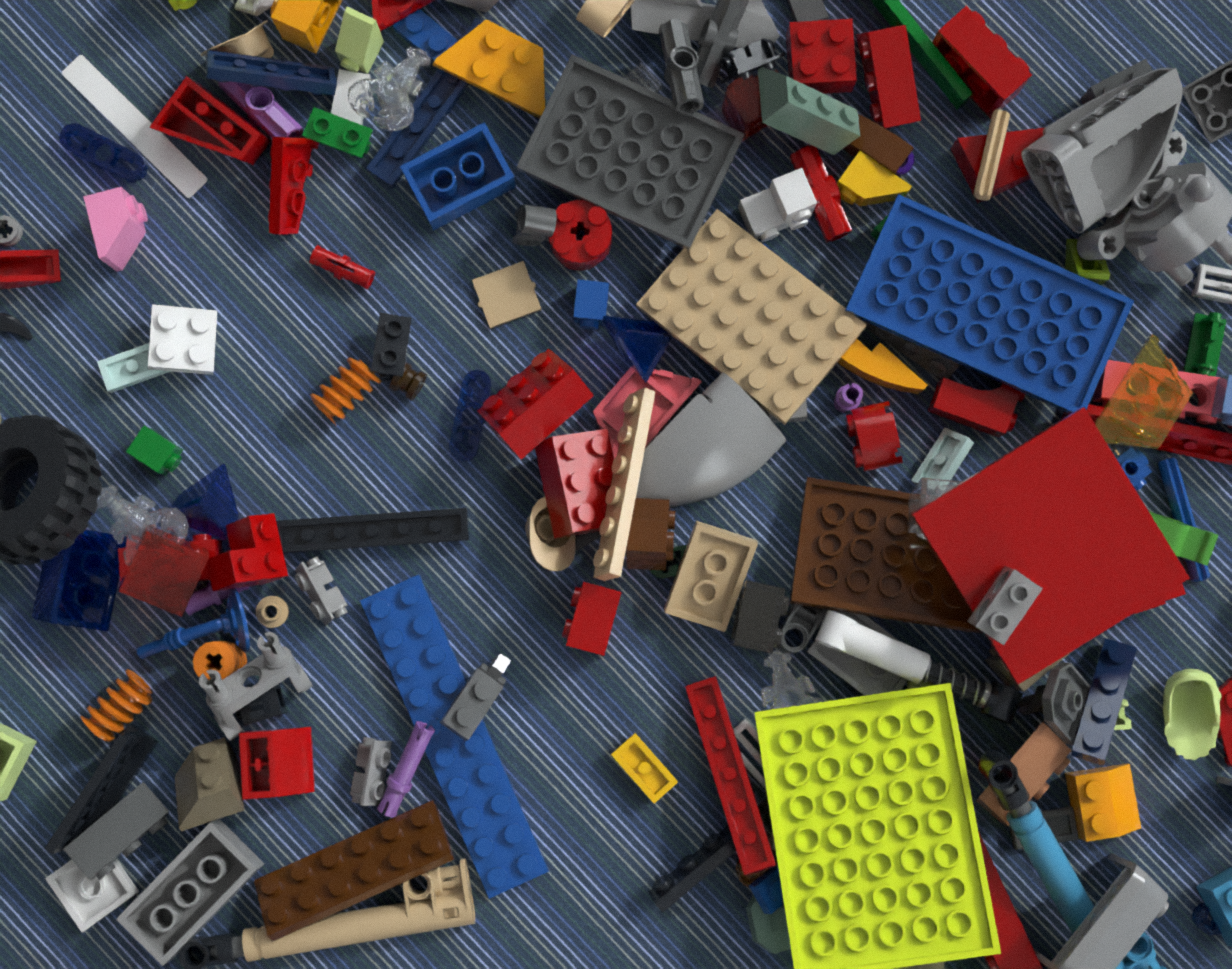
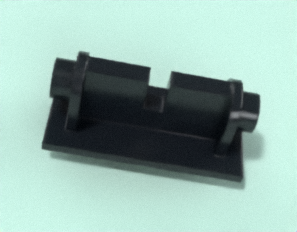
M766 38L745 46V50L741 47L727 52L722 56L719 64L721 69L726 71L728 77L720 82L723 84L734 80L735 84H739L753 77L751 72L754 70L758 71L761 67L771 70L776 67L774 61L785 56V53L775 55L773 41Z
M380 313L371 372L378 373L381 381L391 382L394 376L403 377L412 319L410 317Z

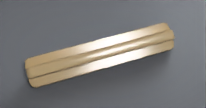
M994 110L991 117L973 194L974 198L978 200L988 201L992 195L1010 114L1007 111Z

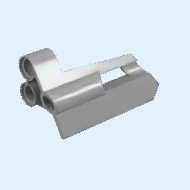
M635 0L630 6L631 28L636 31L659 34L658 31L661 24L668 22L670 19H681L683 23L687 24L690 40L698 41L705 22L709 18L711 19L716 5L702 3L700 0ZM749 0L737 28L739 33L735 47H743L745 49V46L762 38L770 39L775 43L780 35L762 0Z

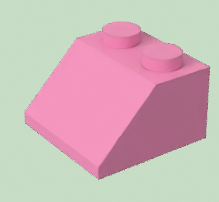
M122 187L83 196L98 258L116 272L122 271L146 233L144 222H147L148 218L144 205L138 203L134 195H130Z

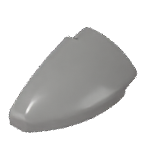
M1176 68L1155 69L1098 96L1043 129V136L1023 149L1021 154L1022 160L1034 185L1050 208L1074 232L1082 233L1103 217L1116 215L1139 192L1151 176L1170 139L1182 99V84Z
M722 372L702 394L696 395L647 446L644 451L636 498L670 500V507L692 504L713 498L752 476L787 440L757 403L731 377Z

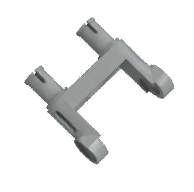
M264 633L268 639L267 643L260 636L257 640V646L263 654L222 680L219 672L216 670L206 671L211 678L210 680L206 678L204 673L199 678V684L206 692L207 705L215 715L214 719L229 741L239 736V733L242 731L233 713L286 678L290 679L298 693H303L313 687L310 679L298 662H296L291 651L280 644L275 633ZM253 675L259 676V681L256 685L252 687L243 686L248 677Z

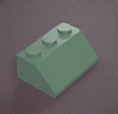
M764 67L758 69L762 123L832 155H835L860 137L859 116L856 109L783 74Z

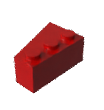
M906 25L855 34L865 73V85L872 103L870 104L872 121L884 128L921 121Z

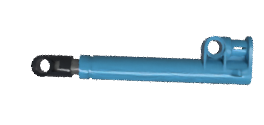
M986 752L979 760V772L987 780L1002 809L1009 811L1006 816L1012 830H1014L1016 837L1073 935L1094 908V905L1036 802L1028 801L1030 796L1018 776L1017 767L1001 752ZM999 765H1003L1002 771L994 776V769ZM1145 932L1116 967V969L1167 968L1160 966L1157 962L1153 941Z

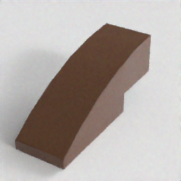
M858 114L860 137L844 147L843 150L853 157L859 151H862L896 174L914 147L879 124Z

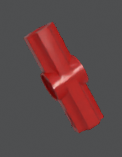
M808 145L791 154L790 160L794 169H803L817 201L813 213L826 243L836 241L850 234L852 229L840 203L841 195L838 185L833 176L828 175L817 147Z

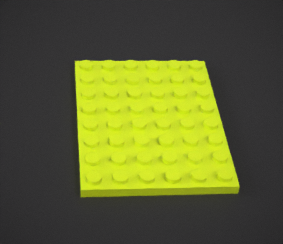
M950 683L754 712L794 969H894L1001 954Z

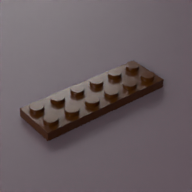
M433 800L255 879L254 883L267 936L272 941H275L455 860L435 802Z

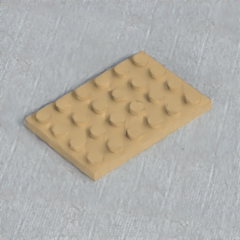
M718 209L700 228L690 251L683 248L636 304V307L718 373L724 372L731 377L756 403L784 425H786L867 326L858 317L846 312L845 307Z

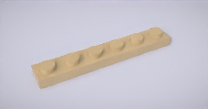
M642 388L629 394L623 406L625 413L624 422L617 437L619 447L617 456L612 464L613 478L611 487L606 494L607 509L605 518L600 525V545L593 561L595 566L593 578L603 581L621 577L656 393L648 388Z

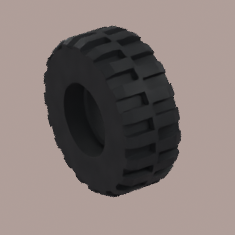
M23 415L21 418L12 417L6 419L0 425V560L8 564L31 565L39 563L40 559L45 561L57 556L59 551L72 546L80 533H84L89 526L87 524L92 515H95L98 507L97 499L98 495H101L102 484L99 480L101 470L93 448L82 437L50 417ZM38 472V479L33 491L22 504L14 508L20 488L26 480Z

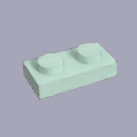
M149 343L97 361L106 389L110 393L171 371L147 369Z
M944 428L911 481L916 486L940 496L974 442L967 436Z

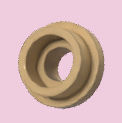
M267 596L256 607L258 621L268 628L281 626L289 615L287 603L278 596ZM273 605L277 609V614L275 617L270 618L267 616L266 611L269 606Z

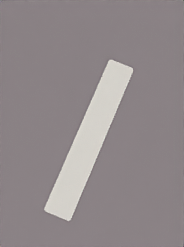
M79 55L62 71V75L187 198H191L207 182V177L161 132L149 128L152 123L83 55Z

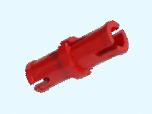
M319 245L314 248L309 260L310 264L333 273L335 278L339 280L344 278L362 286L366 290L371 286L376 273L352 262L351 257L347 255L339 256Z

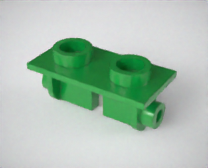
M314 107L302 136L362 159L364 153L367 154L371 146L369 140L373 129Z
M1209 312V315L1194 314L1183 372L1216 377L1227 321L1226 319H1221L1222 314L1216 312Z

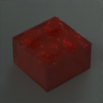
M147 524L122 577L119 592L182 617L209 559V550Z

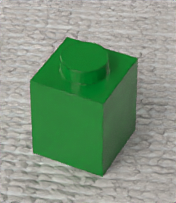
M144 425L126 452L157 473L166 476L168 472H173L182 460L180 454L184 449Z

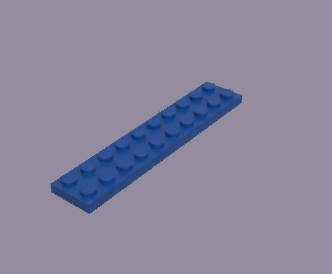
M416 575L360 600L413 724L415 725L416 721L427 723L425 729H428L430 725L435 729L425 752L489 899L549 872L484 720L482 719L468 741H464L439 723L467 681L421 576Z

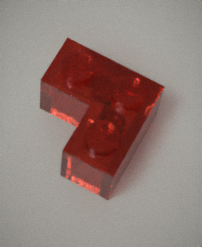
M752 75L746 80L738 78L729 84L726 88L727 91L725 92L721 112L733 129L745 134L743 142L768 126L762 123L758 75L756 77Z

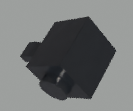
M277 684L235 712L238 720H243L244 725L288 713L280 684Z

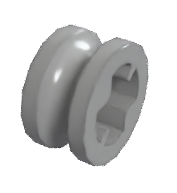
M2 215L0 216V229L1 227L5 229V224H8L13 231L11 235L7 233V238L0 234V244L13 246L22 238V227L12 217Z

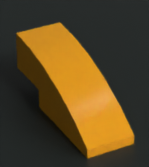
M856 339L837 362L857 376L893 390L919 394L927 387V384L881 343L871 352Z

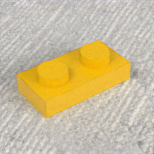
M636 733L631 735L611 753L613 758L654 804L678 783L677 779Z

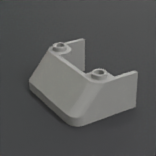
M1111 853L1107 859L1122 870L1120 875L1052 962L1035 950L1039 962L1048 969H1116L1155 918H1160L1169 907L1167 902L1168 894L1137 864Z

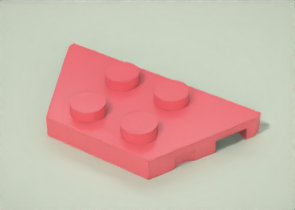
M634 363L593 410L600 430L608 429L614 459L617 456L619 447L618 433L624 422L625 413L623 406L629 394L642 388H648L656 392L645 446L646 449L702 381L698 378L673 374V372L656 370L649 366Z

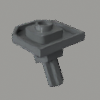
M1062 662L1051 668L1047 683L1037 686L1035 694L1021 698L1019 712L1024 715L1041 712L1044 714V721L1065 744L1074 745L1091 686L1072 663Z

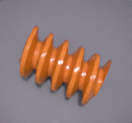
M348 357L347 362L350 369L339 366L337 369L341 378L330 375L328 378L332 387L330 388L323 384L319 386L323 394L322 397L314 393L310 394L313 403L335 425L333 416L341 419L346 418L343 407L350 410L355 409L352 398L359 401L364 400L361 389L368 392L373 391L370 380L379 384L382 382L360 359L357 361Z
M229 641L207 642L198 648L193 658V667L197 676L200 677L204 673L208 680L211 678L206 672L207 670H216L223 680L247 664L246 653L236 643Z
M129 669L125 670L129 679L127 682L120 678L115 680L119 687L118 691L110 687L106 689L110 697L109 700L98 696L96 699L100 708L96 709L89 705L87 710L91 717L88 719L87 717L80 716L83 723L93 734L107 742L115 738L114 732L119 733L124 730L123 722L131 723L134 716L132 713L140 714L143 711L142 704L149 705L153 700L151 696L153 692L148 684Z

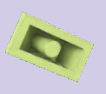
M347 6L344 11L335 52L342 67L356 73L360 70L368 74L384 40L375 19Z

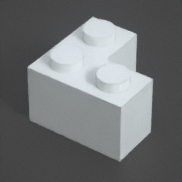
M800 168L773 179L770 188L741 199L738 209L748 233L755 239H761L762 242H766L777 237L780 230L788 227L791 230H796L808 224L807 219H810L817 201L803 169Z

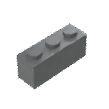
M142 782L63 850L90 881L95 877L102 880L115 868L113 862L122 854L126 858L129 857L142 845L139 840L145 834L150 832L154 835L168 823L165 817L169 815V811L147 785Z

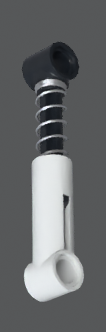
M827 610L815 641L824 646L852 655L916 684L924 680V684L926 682L934 685L950 683L952 692L960 695V699L964 697L973 701V705L976 704L977 707H980L982 714L1011 725L1023 693L1001 683L992 682L987 684L986 682L981 684L977 678L972 680L967 678L965 673H956L954 668L946 669L940 662L937 664L932 663L930 654L858 624L855 620L831 610Z

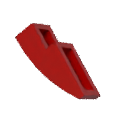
M58 249L0 251V289L61 282Z

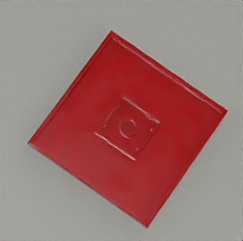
M1085 407L1079 408L911 513L972 614L1005 566L1015 569L1043 588L1004 645L986 635L1013 680L1018 685L1190 578Z

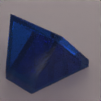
M603 316L602 323L618 352L646 383L667 348L671 336L653 321Z
M225 463L179 494L166 513L165 519L226 540L228 537L226 525L239 520V513Z

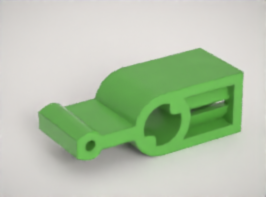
M1149 511L1176 556L1208 566L1218 534Z

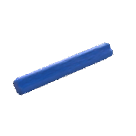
M1168 458L1161 460L1158 466L1173 519L1196 527L1177 459ZM1185 558L1189 575L1193 582L1210 578L1207 565Z

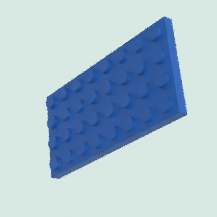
M898 194L845 311L861 320L1071 414L1081 407L1087 409L1134 300Z

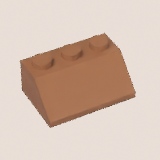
M1044 722L1038 726L1010 760L1017 767L1018 776L1029 793L1028 801L1032 797L1038 801L1050 787L1046 780L1054 772L1059 776L1071 762L1067 758L1071 749ZM988 786L976 802L1007 827L1009 822L1006 816L1009 811L1002 809L991 787Z

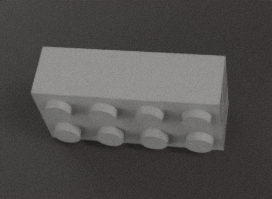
M220 819L214 820L195 837L116 920L164 966L181 951V948L197 935L260 870L264 863Z

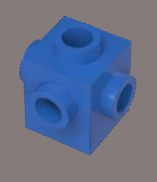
M1132 446L1120 450L1119 447L1112 450L1133 487L1138 491L1147 483L1144 478L1152 472L1147 466L1149 464L1147 458L1138 449L1134 450ZM1125 467L1128 469V471L1131 473V475H1129L1128 473H1126Z

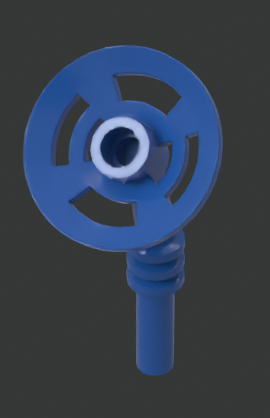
M230 589L226 613L221 614L220 618L187 629L180 627L167 632L163 638L138 647L137 655L139 658L144 659L165 650L174 651L187 646L192 640L219 631H223L224 634L231 633L237 646L244 653L249 652L250 640L247 620L237 589Z

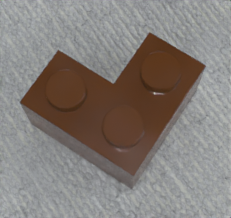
M635 499L626 546L628 569L666 571L667 560L673 561L674 532H668V530H675L676 511L669 510L670 500Z

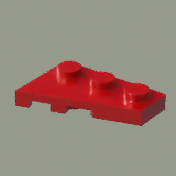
M272 136V147L270 150L272 159L271 179L269 182L270 210L268 213L269 233L279 235L298 234L306 201L303 186L306 177H311L313 165L309 164L312 149H318V142L304 137Z

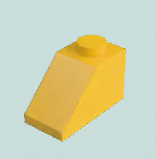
M862 151L858 152L837 182L841 199L851 205L856 203L858 206L895 201L898 194L905 197L912 187Z

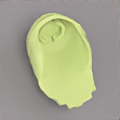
M1184 669L1175 672L1167 680L1163 694L1164 734L1169 746L1175 749L1176 755H1182L1185 760H1196L1199 757L1209 755L1210 749L1216 747V739L1220 727V700L1222 695L1213 677L1199 669Z

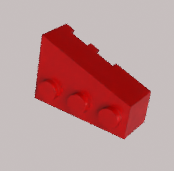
M187 76L149 127L171 137L251 165L255 164L272 141L204 86Z
M1044 128L1006 132L991 197L1031 179L1021 154L1023 149L1043 136ZM987 134L957 138L950 148L973 194ZM976 199L978 204L983 202V200Z

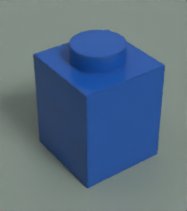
M577 279L573 318L574 323H580V328L597 330L599 325H606L609 297L608 282Z

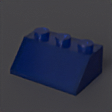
M86 529L83 534L80 533L76 537L75 543L68 549H62L58 552L57 556L43 561L31 618L53 624L108 631L120 577L118 548L126 547L128 537Z

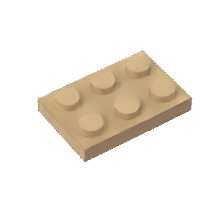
M695 521L666 601L664 612L725 632L756 551L757 540Z

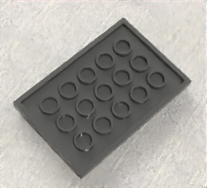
M571 54L516 168L526 175L580 200L600 206L606 212L690 251L745 134L697 111L692 115H681L679 111L675 110L673 100Z

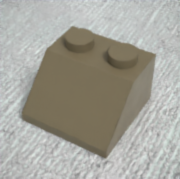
M224 737L194 747L175 775L178 825L181 831L244 811L239 759L226 738Z

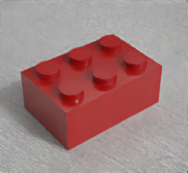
M966 5L938 30L932 42L971 90L972 95L970 98L991 119L993 111L1001 110L1014 99L1032 74L1029 72L1027 63L1022 58L1015 57L1009 51L1005 40L1000 35L993 34L985 25L984 18L978 12L971 11Z
M547 349L545 352L534 357L531 364L521 373L511 377L507 385L496 395L487 398L477 412L497 436L520 459H523L594 395L573 368L552 350Z
M608 429L552 436L543 440L535 447L554 539L600 531V525L605 518L607 509L606 494L611 487L613 478L612 464L614 456Z

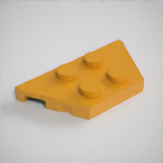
M487 19L438 56L433 63V66L539 119L545 109L543 48Z

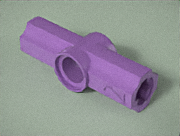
M230 81L226 83L218 82L219 87L247 113L249 122L256 127L262 128L271 138L272 136L300 137L303 133L302 127L274 100L273 93L268 88L263 86L253 87L245 83Z

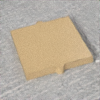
M524 261L472 280L480 300L478 307L483 309L490 329L542 310L534 290L536 284L531 282Z

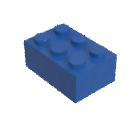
M485 122L400 166L433 231L516 188L515 177Z

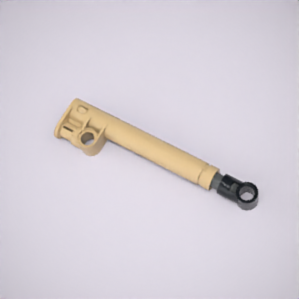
M460 859L459 865L441 868L439 866L421 874L428 883L427 889L423 891L414 889L411 879L403 882L405 902L332 914L275 941H272L267 936L265 926L244 929L240 936H236L235 933H227L209 937H195L181 948L179 953L180 963L184 969H202L235 963L240 957H245L247 962L261 960V958L269 959L475 924V909L466 859ZM192 946H198L203 950V961H197L192 957Z

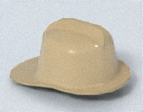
M268 20L262 22L249 32L220 43L208 50L271 58L274 50L263 29ZM207 50L201 53V56H206Z
M543 497L535 503L531 514L527 518L525 525L526 535L529 540L531 553L536 562L547 570L562 571L569 567L574 560L576 550L575 535L554 539L546 498Z

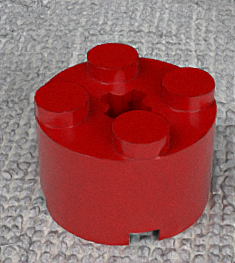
M573 200L559 205L556 209L555 231L553 236L549 237L550 248L554 256L569 269L577 271L592 269L606 258L612 245V226L605 209L585 200ZM578 231H584L585 235L582 240H576Z
M889 401L851 409L850 415H846L845 423L848 436H855L857 446H854L852 449L856 468L862 467L864 472L903 463L902 456H895V453L898 452L897 448H901L893 412L886 413L885 411L890 407Z

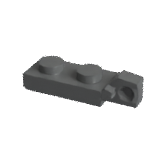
M500 653L494 657L489 666L482 663L479 668L475 669L439 723L464 741H468L503 689L506 679L501 675L509 665L510 660Z

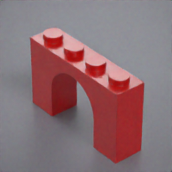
M942 378L937 383L928 412L999 438L1005 435L1007 431L1011 432L1017 420V414L1014 413L1017 401H1023L1025 393L1005 384L993 390H978L950 379Z

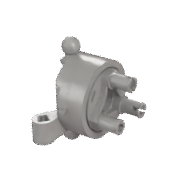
M1173 131L1159 162L1139 192L1116 215L1108 217L1104 225L1085 232L1079 237L1077 241L1078 254L1084 260L1089 261L1109 260L1115 258L1123 246H1125L1143 267L1154 272L1165 271L1179 286H1184L1194 277L1193 272L1185 263L1194 259L1209 246H1212L1226 263H1232V237L1227 233L1228 228L1226 227L1232 217V194L1204 162L1178 165L1185 155L1187 143L1183 134Z

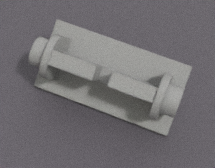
M317 556L306 562L308 567L304 561L299 564L295 569L297 573L295 580L299 588L303 592L306 591L312 601L310 607L314 616L318 620L322 619L326 626L334 619L333 614L336 618L347 614L348 611L345 607L348 605L337 586L326 591L324 586L333 582L334 579L325 562L320 561Z
M363 737V742L359 743L356 766L365 767V773L354 772L350 791L352 802L360 803L362 806H378L385 793L384 782L387 766L391 760L390 749L392 741Z

